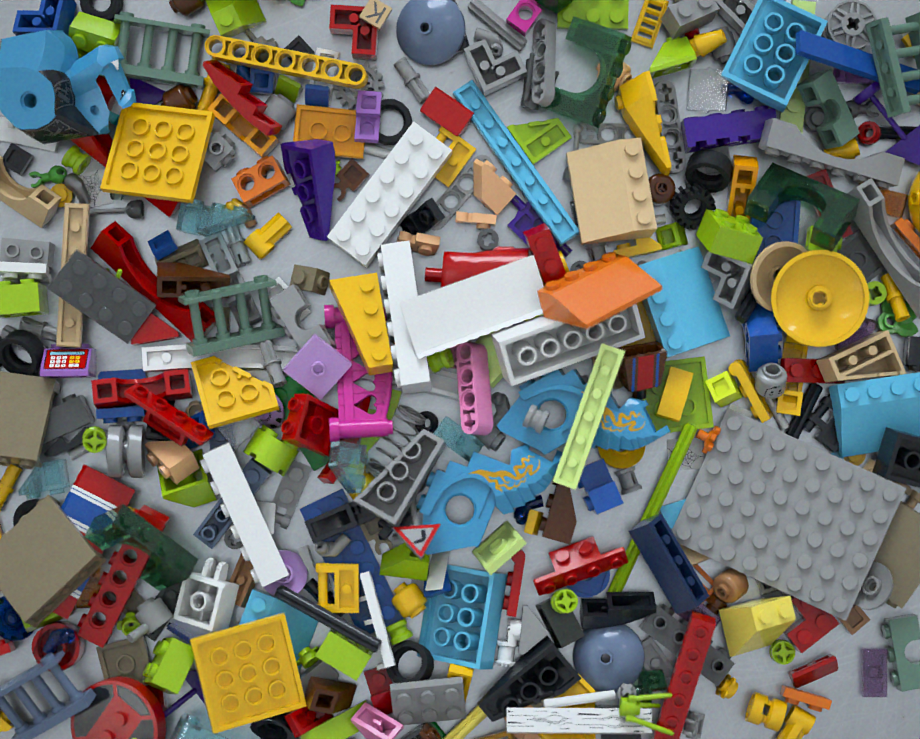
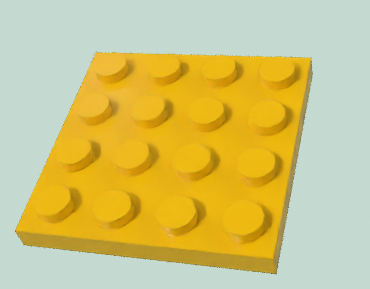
M133 103L131 106L121 109L100 189L107 193L193 203L215 114L211 111Z
M284 613L189 639L213 734L307 706Z

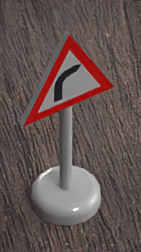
M427 480L423 484L419 493L426 487ZM414 499L410 506L413 526L392 527V529L422 559L441 524L419 525L416 500Z

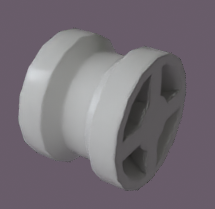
M532 404L522 426L534 428L536 433L541 434L550 412L546 410L541 411L536 405Z

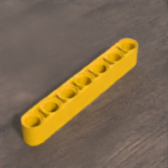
M212 35L205 42L206 52L212 59L220 62L353 89H361L368 82L366 70L357 63L219 35ZM221 43L223 45L220 52L212 53L214 44ZM238 48H245V55L241 58H236V50ZM261 53H269V58L266 62H258V57ZM286 57H291L292 64L289 67H282L281 61ZM308 62L316 63L315 69L311 72L304 71V66ZM330 67H338L339 73L336 76L330 77L327 75ZM355 71H360L363 73L362 78L357 82L351 81V74Z

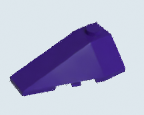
M312 139L282 143L280 145L286 174H291L295 185L292 188L294 196L298 195L302 204L300 212L309 237L327 241L330 230L336 171L333 142Z

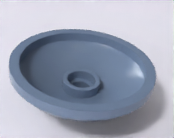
M410 0L400 12L396 26L398 43L403 52L413 61L425 65L441 64L452 58L460 49L466 30L464 16L460 8L452 0ZM427 23L429 25L428 31L424 32L423 26Z
M627 625L585 629L583 631L585 636L576 640L573 650L575 670L594 690L599 692L614 690L618 692L619 687L623 683L633 684L639 678L644 667V648L638 635ZM603 654H608L610 656L609 662L603 661Z

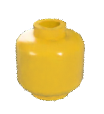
M404 582L393 590L396 595H394L391 602L402 617L410 616L413 619L427 608L425 606L427 597H424V593L417 584L411 583L406 585Z

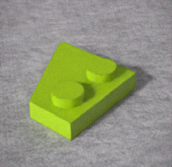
M559 118L519 125L513 124L507 127L533 165L572 139V136Z

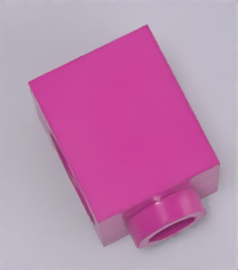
M520 0L506 18V23L525 37L541 16L542 9L539 8L541 5L535 0ZM528 10L531 12L532 17L528 20H523L520 18L519 12Z

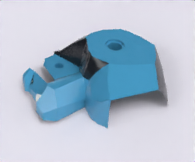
M43 30L0 40V111L16 128L44 145L98 134L106 135L112 132L109 130L108 122L110 112L101 89L95 81L99 74L105 76L122 109L137 102L135 91L130 89L120 61L124 57L118 46L101 45L79 59L75 43L63 30Z

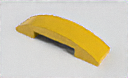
M785 333L782 358L806 359L809 345L802 344ZM786 383L784 393L776 398V413L800 416L803 383Z

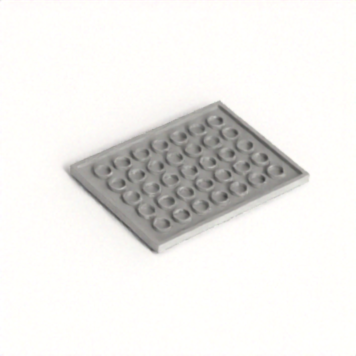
M728 408L719 426L721 431L713 442L712 450L707 452L673 526L672 532L679 544L846 621L906 488Z

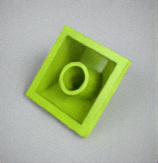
M205 0L221 36L231 38L245 32L247 29L267 22L257 0Z
M679 36L674 39L669 37L666 39V42L663 43L648 70L652 79L693 67L697 57L687 36L682 38Z
M202 449L193 451L199 469L178 484H175L170 478L165 479L158 469L164 500L190 507H197L217 500L210 484L213 481L210 472L205 473L200 460L204 459Z

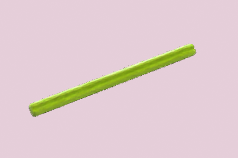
M689 423L684 425L640 522L658 515L695 436L697 427ZM631 539L626 550L628 563L617 569L607 592L623 591L640 554L633 539Z

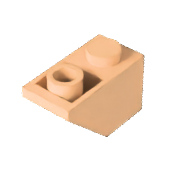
M476 159L473 162L474 196L489 211L498 215L516 195L511 189L513 184L504 176L500 178L495 173L497 168L489 161L482 162Z
M152 441L144 444L148 451L146 457L153 467L157 465L165 479L170 478L175 484H178L199 469L193 452L185 444L180 446L174 441Z

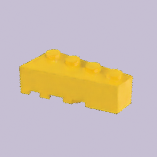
M377 273L329 280L330 291L336 300L339 311L345 320L368 375L393 372V362Z

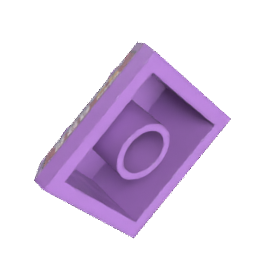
M51 344L50 349H44L40 377L96 378V349L90 348V344H82L81 348L57 347L56 344Z

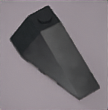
M546 636L522 655L477 704L487 717L494 722L506 717V708H523L531 704L536 705L541 703V700L554 695L556 697L561 695L578 682L581 677L550 638Z

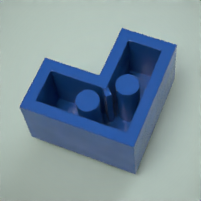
M41 0L39 11L17 10L12 32L19 36L43 30H63L66 35H69V26L74 19L77 3L74 0Z
M759 303L748 321L742 324L745 335V358L749 372H755L760 366L767 363L778 364V359L782 358L781 346L778 345V342L782 341L781 327H777L778 323L773 312L763 308Z
M599 459L584 466L578 488H584L587 496L583 500L588 511L600 514L624 503L604 459Z

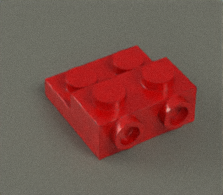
M294 394V397L288 402V409L290 410L288 419L281 426V431L283 432L282 440L300 448H307L321 456H328L332 444L330 442L329 418H338V409L309 394Z

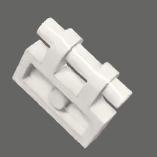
M0 262L2 281H11V283L19 284L22 279H35V281H40V283L51 282V274L47 264Z

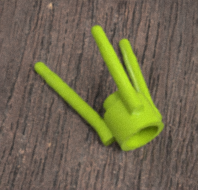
M672 693L620 697L619 716H624L625 722H634L670 736L674 735V732L635 717V715L640 714V708L661 707L659 703H642L640 701L670 698Z

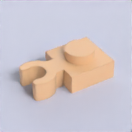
M456 211L455 222L477 225L476 229L480 230L491 229V227L496 226L497 215Z
M400 231L399 237H397V242L410 241L412 251L424 256L435 255L440 245L439 236L423 233L412 235L409 232Z

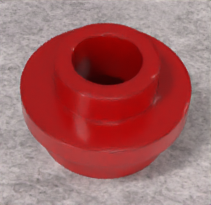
M866 121L858 128L860 133L857 137L865 145L876 143L881 136L879 125L873 121ZM869 130H873L871 137L866 136Z

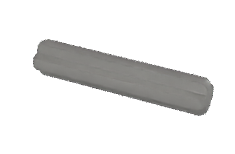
M471 0L468 4V9L516 50L520 51L525 47L527 39L483 2Z

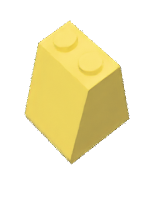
M790 596L757 598L719 610L730 657L772 645L796 620Z

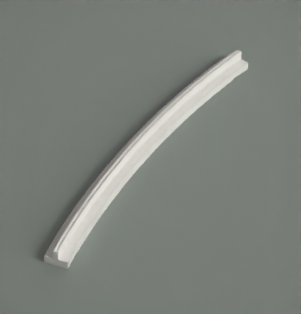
M248 344L195 357L187 353L186 345L141 347L144 372L192 370L191 362L211 356L221 359L232 367L266 370L263 368L265 361L258 344ZM273 345L277 359L282 361L281 367L282 371H284L283 368L298 351L293 346ZM360 356L353 360L356 363L364 366ZM393 362V384H392V385L397 386L396 380H395L394 369H399V368H398V365H394V362ZM429 367L432 391L425 392L459 400L457 374L443 370L434 373ZM366 374L360 379L373 381L375 376Z

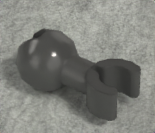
M851 100L846 102L853 119L859 114H867L871 117L879 116V113H872L870 110H867V108L873 105L871 100L861 105Z

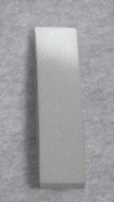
M220 231L199 241L212 271L230 275V285L245 282ZM244 292L251 326L261 321L262 318L250 292ZM230 295L229 298L225 299L240 328L235 295Z

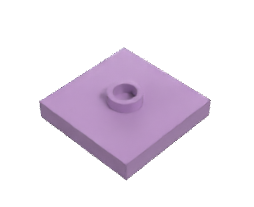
M314 334L283 369L286 374L321 400L352 366V362L318 335Z

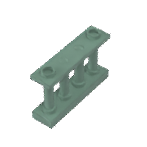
M120 12V15L115 14L114 23L121 24L118 47L124 59L120 63L127 78L171 85L183 84L196 89L202 88L204 76H199L197 67L201 38H208L210 35V30L205 29V25L192 23L191 26L137 18L130 12ZM130 26L145 28L141 58L137 66L129 65L126 60ZM154 29L168 32L165 61L161 70L151 68L152 65L150 64ZM178 33L192 36L188 69L185 70V73L175 72V68H173Z
M920 12L906 17V23L890 26L888 17L866 24L888 118L911 112L910 105L920 104V94L907 96L904 82L920 79ZM909 33L912 46L896 49L893 35ZM914 56L917 70L902 73L898 59Z
M268 275L255 276L253 281L199 292V290H189L184 292L185 295L179 296L178 301L180 303L189 305L195 337L192 339L193 342L186 343L187 353L195 357L284 337L283 326L272 320L267 287L276 286V280L268 277ZM258 290L263 318L261 326L256 328L250 326L244 293ZM235 295L240 322L239 331L233 333L227 331L222 297ZM212 300L218 332L215 334L216 337L207 338L204 336L198 302Z

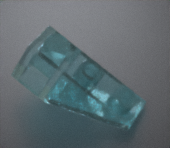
M194 199L193 203L181 202L176 230L207 237L255 219V216L247 213L248 209L244 207L234 206L233 210L226 209L224 204L212 203L211 206H205L204 201Z

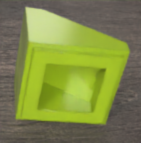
M280 74L275 94L278 95L280 93L295 104L303 88L300 83Z
M678 222L657 227L655 232L658 243L662 246L661 251L688 245L684 226H681Z

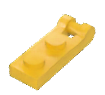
M742 359L735 360L730 364L728 370L732 376H737L741 384L739 389L744 398L748 397L752 404L750 406L752 414L756 419L759 418L761 423L771 419L773 413L765 398L755 390V379L751 372H749L747 364Z

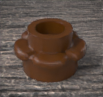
M714 593L710 598L706 599L708 602L706 607L716 615H718L720 609L728 606L727 603L721 601Z

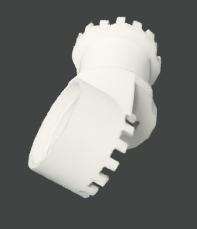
M508 619L507 625L510 626L507 627L508 634H506V640H497L498 655L497 660L494 661L495 665H505L506 667L508 665V667H512L515 664V647L518 646L521 633V620Z

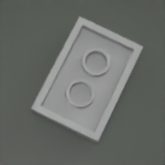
M462 676L390 684L394 720L403 725L466 719Z

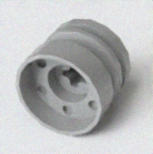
M858 0L843 1L837 4L825 18L828 22L821 37L863 50L870 43L866 24L876 21L877 17L873 9L864 2ZM848 24H855L854 28H847Z

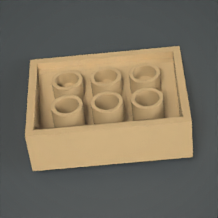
M641 138L615 140L566 153L581 245L649 238L654 234L657 225Z

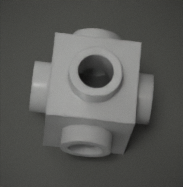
M218 132L214 135L211 133L204 160L214 171L222 165L226 167L235 158L233 155L236 151L232 148L235 143L226 134L221 136Z

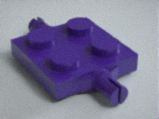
M515 195L510 202L518 209V212L507 227L528 247L523 232L541 225L543 222L529 202L524 203ZM553 237L557 249L567 257L573 250L566 243L560 247Z

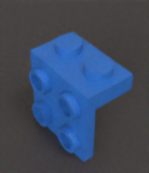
M143 369L102 371L98 374V379L115 377L119 379L146 378V372ZM139 405L96 409V419H103V424L118 423V418H127V422L142 421V417H145L147 411Z

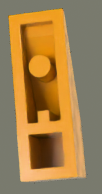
M733 155V170L728 187L726 212L733 217L742 215L750 219L759 169L757 157Z

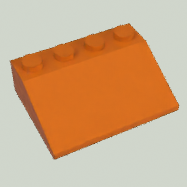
M608 252L603 254L601 259L585 263L583 268L577 271H570L563 278L546 283L545 287L538 290L537 293L545 318L588 329L663 289L660 283L627 256Z

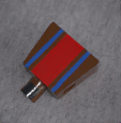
M658 341L618 348L625 351L618 371L619 380L628 391L632 392L633 398L645 399L647 389L658 387L661 384L667 351Z

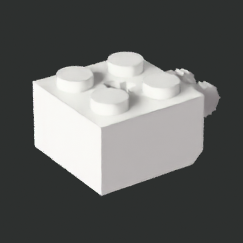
M210 557L206 559L202 573L187 572L183 576L173 619L212 632L229 628L239 585L226 581L228 574V564L226 562H220L216 569V560Z

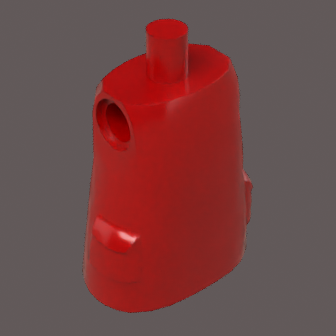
M498 246L493 250L476 253L444 252L442 269L425 268V282L441 283L442 288L529 257V248Z

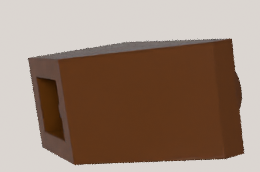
M311 676L305 693L306 704L311 711L328 714L343 711L351 707L357 685Z

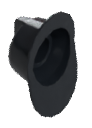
M285 713L252 722L250 726L251 731L261 739H298V737H294L284 717L286 716Z

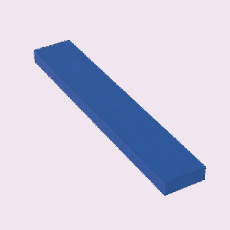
M803 30L796 33L795 55L879 82L873 54ZM900 64L902 73L917 70L915 68ZM920 79L904 82L906 92L912 94L920 92Z

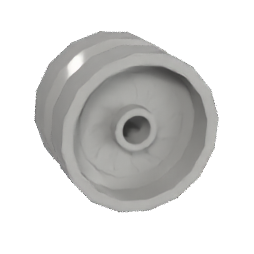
M109 425L106 443V461L109 478H122L125 474L126 463L131 478H144L146 461L144 425H131L128 430L127 440L122 425Z

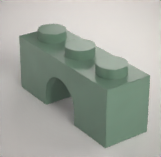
M831 69L814 73L797 85L806 107L819 104L824 110V121L816 129L825 149L843 146L860 133Z
M907 614L884 618L885 624L882 625L884 638L888 639L889 648L886 649L889 663L892 662L894 672H891L893 686H896L901 692L920 689V661L909 662L905 657L907 644L920 639L918 616Z

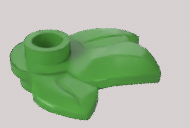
M885 298L881 303L882 313L877 319V325L881 331L888 330L890 334L896 333L905 338L913 336L918 332V328L912 322L917 316L907 301L905 303L911 317L905 321L897 322L892 307ZM887 318L893 321V325L887 323Z

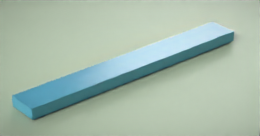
M471 80L455 90L453 96L459 103L474 112L471 119L472 123L542 222L549 227L552 236L561 247L579 235L578 227L474 81Z

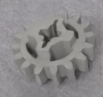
M356 59L357 64H360L359 59ZM366 60L362 66L371 75L373 80L368 79L367 85L361 88V91L374 90L381 92L379 88L385 87L383 82H378L383 78L382 73L375 74L377 66H373L370 69L369 61ZM355 71L350 80L354 82L359 81L363 73ZM333 85V89L339 90L335 93V97H342L340 101L342 106L348 103L349 110L357 106L358 91L356 89ZM344 91L351 92L355 100L347 97Z

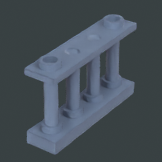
M63 650L56 654L48 653L40 660L39 664L0 686V708L15 727L14 731L16 733L11 739H33L88 708L96 697L92 688L84 692L78 691L60 668L58 663L65 654ZM50 670L70 696L69 700L65 703L59 701L40 674ZM31 680L52 707L51 711L47 713L41 712L22 685ZM13 690L33 716L32 722H23L4 695Z

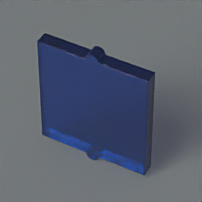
M168 623L166 629L190 644L189 639L195 638L175 623Z

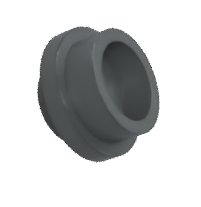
M814 107L806 112L804 122L810 130L817 131L816 128L823 123L824 110Z

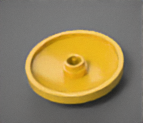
M812 250L795 256L781 268L772 286L771 306L777 323L788 336L809 346H831L846 340L861 326L869 307V289L863 273L850 259L829 250Z

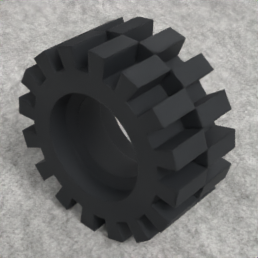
M690 183L685 184V189L680 186L678 188L680 192H675V199L670 200L672 205L670 210L681 226L683 225L686 229H689L690 226L692 230H695L696 225H700L706 209H716L714 204L716 202L703 185L699 186L697 183H693V186H691ZM699 199L701 201V206L694 213L685 212V205L690 200Z

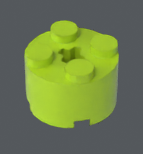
M262 425L261 428L258 427L243 452L248 456L254 457L256 461L274 472L285 476L299 453L297 451L298 447L282 439L279 440L277 438L278 433Z

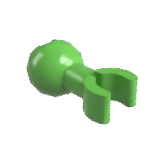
M59 165L51 167L47 173L40 174L36 171L29 173V176L32 178H40L37 183L31 184L32 188L39 187L50 181L55 184H61L67 175L66 169Z

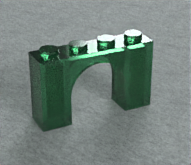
M573 16L565 39L592 49L597 54L600 61L598 79L591 88L580 93H573L555 87L552 103L547 107H541L599 128L600 124L605 120L608 101L614 96L616 80L622 74V64L625 55H628L630 52L632 37Z
M772 162L748 196L745 215L767 223L776 208L784 202L799 200L810 203L821 214L813 226L810 243L832 252L855 218L860 199Z
M125 504L95 517L84 536L102 550L117 544H126L148 554L151 558L140 578L158 591L189 579L198 561V558Z

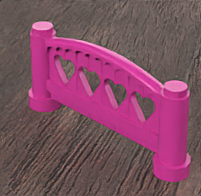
M334 304L324 305L325 328H335L336 350L352 362V366L337 381L339 417L329 418L330 442H340V439L386 437L393 434V421L387 419L392 394L393 372L374 375L375 379L372 383L375 385V389L373 391H367L354 384V382L368 373L364 366L353 361L360 355L339 308L334 307ZM383 307L385 321H387V314L385 311V307ZM368 396H373L376 399L374 406L377 411L374 414H368L355 405Z

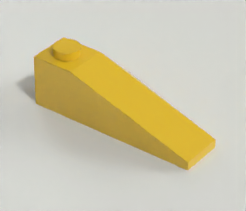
M645 71L619 86L617 96L614 97L617 110H621L623 119L636 138H641L643 148L659 171L669 176L672 166L665 136H660V133H662L661 115L655 114L656 91L650 71Z

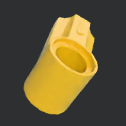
M278 212L261 229L258 228L245 239L244 244L261 260L274 249L275 244L293 227Z
M793 705L784 720L785 724L776 739H802L813 727L816 717L799 706Z

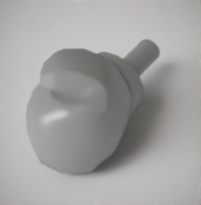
M250 29L245 31V34L254 43L273 47L278 46L274 38L265 40L263 36L256 38ZM261 53L258 61L260 63L266 62L269 58V53Z

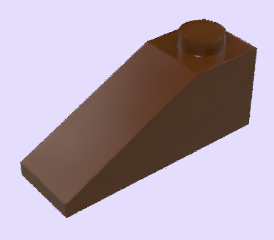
M157 262V297L178 298L185 295L184 292L189 290H199V292L230 286V275L185 263Z

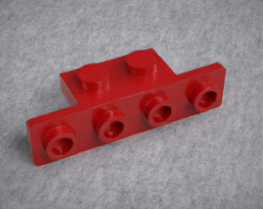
M135 384L124 392L125 397L147 411L143 422L180 446L186 444L188 438L198 445H203L214 435L205 425L190 418L185 412L170 405L165 399L158 397L145 386Z
M592 536L549 552L555 572L536 578L533 582L539 596L550 594L557 589L574 585L589 577H596L605 571L620 568L628 563L624 547L600 554L595 539Z

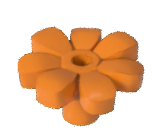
M714 426V429L708 433L699 429L696 438L704 441L702 450L704 454L712 450L713 442L721 431V428L718 426Z

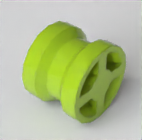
M74 145L65 153L61 164L72 168L73 173L80 175L88 167L91 156L87 153L83 154L80 152V148Z
M878 281L867 283L869 306L882 303L887 295L886 287Z
M450 348L427 356L430 369L434 373L440 372L441 368L449 369L454 366V358Z
M98 426L87 428L82 436L84 448L91 453L102 451L107 443L104 430Z
M569 589L558 590L552 594L550 604L557 613H570L576 609L578 598Z
M406 618L386 626L387 633L391 637V645L400 643L413 636L412 631L408 630L406 626Z
M778 639L769 647L770 657L779 664H789L795 658V648L786 640Z

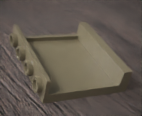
M0 371V465L10 466L12 463L19 464L20 467L25 469L42 468L43 464L39 459L54 395L58 396L60 391V385L56 379Z
M50 495L40 499L36 506L28 514L23 515L18 523L11 530L5 532L0 539V591L22 620L34 627H37L107 561L101 553L94 550L59 506L60 501Z
M900 501L873 561L886 566L892 574L893 590L886 603L895 609L897 606L902 609L920 584V513Z

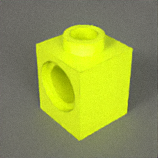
M728 371L705 381L714 402L721 408L743 398L734 377Z

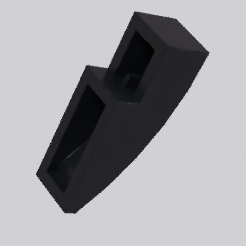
M353 501L304 522L312 542L315 544L379 517L358 506Z
M606 592L605 599H581L580 618L582 630L614 627L656 613L654 592Z

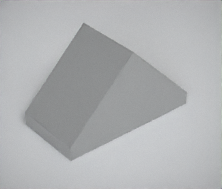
M522 605L519 655H524L549 634L547 628L528 605Z

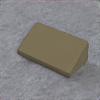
M198 239L179 246L169 256L163 257L158 261L155 258L156 265L157 262L185 263L200 268L209 265Z

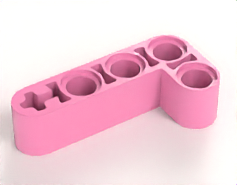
M465 342L451 347L450 350L454 358V366L452 368L457 369L462 430L466 434L486 436L493 429L487 350L484 345L479 343Z

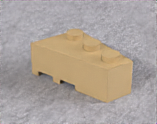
M888 330L874 332L816 360L825 383L907 374Z

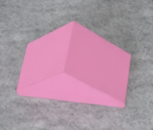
M366 702L351 718V722L366 739H395L404 728L403 724Z

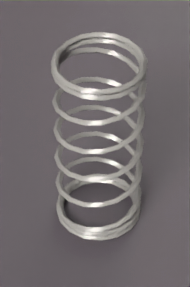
M399 405L398 410L416 422L407 420L398 414L394 415L410 425L416 431V434H409L393 427V430L400 433L410 443L411 441L406 435H418L417 429L412 424L423 425L426 418L408 406ZM382 437L384 440L395 445L401 452L403 450L401 447L407 446L396 443L387 437ZM376 447V450L386 454L392 460H394V458L397 457L396 455H392L390 453L385 452L381 448ZM370 458L371 462L367 463L366 468L374 475L379 476L381 473L377 470L383 472L386 465Z

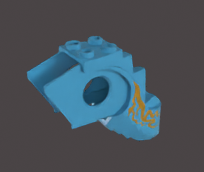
M562 368L541 375L542 378L538 381L531 379L519 386L521 389L518 392L520 397L497 424L498 429L541 451L543 455L565 444L587 383H585L577 369H573L565 374ZM611 393L591 448L596 449L599 446L605 450H635L656 441L669 433L670 429L666 425L656 431L645 408L649 405L647 400L629 398L620 407ZM556 400L565 407L566 419L558 428L549 429L544 426L541 434L535 432L534 428L522 426L532 404L540 409L544 402Z
M524 444L511 450L510 465L473 452L468 467L449 461L446 471L437 469L436 473L431 472L426 482L429 490L427 495H421L417 508L420 509V513H423V525L441 524L425 554L429 555L471 546L478 547L495 506L503 514L515 512L514 508L525 506L526 502L536 499L535 495L543 492L552 481L563 452L557 450L551 462L530 451V446ZM454 496H465L473 503V517L465 524H455L446 516V504Z

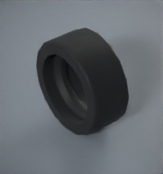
M396 99L381 100V111L387 108L399 111L404 120L401 131L396 135L386 136L379 132V143L394 146L412 124V117L409 109L402 102Z
M712 149L696 151L689 157L685 172L686 181L691 186H693V183H697L699 186L703 185L710 193L723 191L728 187L731 179L732 162L719 151ZM709 167L719 171L721 174L708 175L700 172L697 168Z
M14 330L0 342V363L10 373L32 375L41 367L45 349L44 345L31 332ZM11 344L23 347L29 353L32 363L19 359L13 352Z
M402 641L393 646L392 652L396 665L386 668L388 676L392 681L404 683L429 680L434 669V659L431 652L425 646L413 641ZM407 651H416L422 658L420 671L413 678H404L398 672L399 660Z

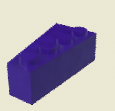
M768 106L755 107L754 111L745 112V109H739L728 114L713 113L703 117L693 116L684 118L681 122L685 154L726 145L732 147L758 143L761 139L765 120L777 119L776 109H769Z

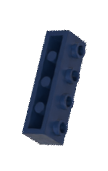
M662 513L642 520L629 531L676 614L698 607L709 597L708 592Z

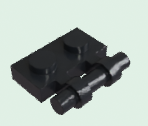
M829 393L827 397L824 396L820 400V405L815 412L808 415L807 422L802 428L809 433L815 426L820 429L815 438L832 453H835L839 448L834 416L832 415L827 423L821 419L828 410L833 413Z

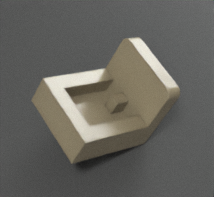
M294 264L289 286L294 284L299 286L302 291L325 295L329 285L330 273L318 268Z

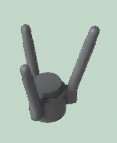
M532 52L529 59L526 60L527 76L524 77L520 106L538 110L539 104L532 101L531 82L535 56ZM555 71V82L559 75L558 71Z

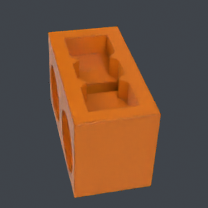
M273 155L260 158L256 165L251 168L241 169L236 173L235 177L231 178L243 203L249 208L291 185L279 161ZM274 169L273 177L266 179V173ZM250 181H254L253 188L250 190H246V184Z

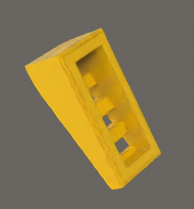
M644 0L630 42L650 49L653 48L662 23L661 18L668 7L669 1ZM648 4H651L662 9L661 11H658L647 6ZM645 13H648L650 15L658 17V20H653L651 18L645 17L644 15ZM643 22L655 26L654 30L643 27L641 26V23ZM638 32L651 35V40L637 35Z

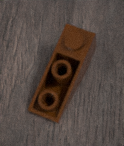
M553 482L552 484L556 485L554 495L549 493L546 508L550 509L547 518L542 517L539 530L543 531L542 537L570 545L577 523L571 490L567 486Z

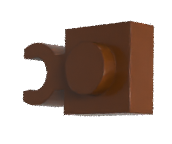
M352 158L336 175L341 180L339 183H334V189L341 190V195L337 198L339 202L345 199L348 188L355 192L370 175Z

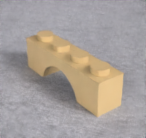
M0 156V201L42 228L55 216L62 197L43 184L36 188L21 186L7 173L3 157Z

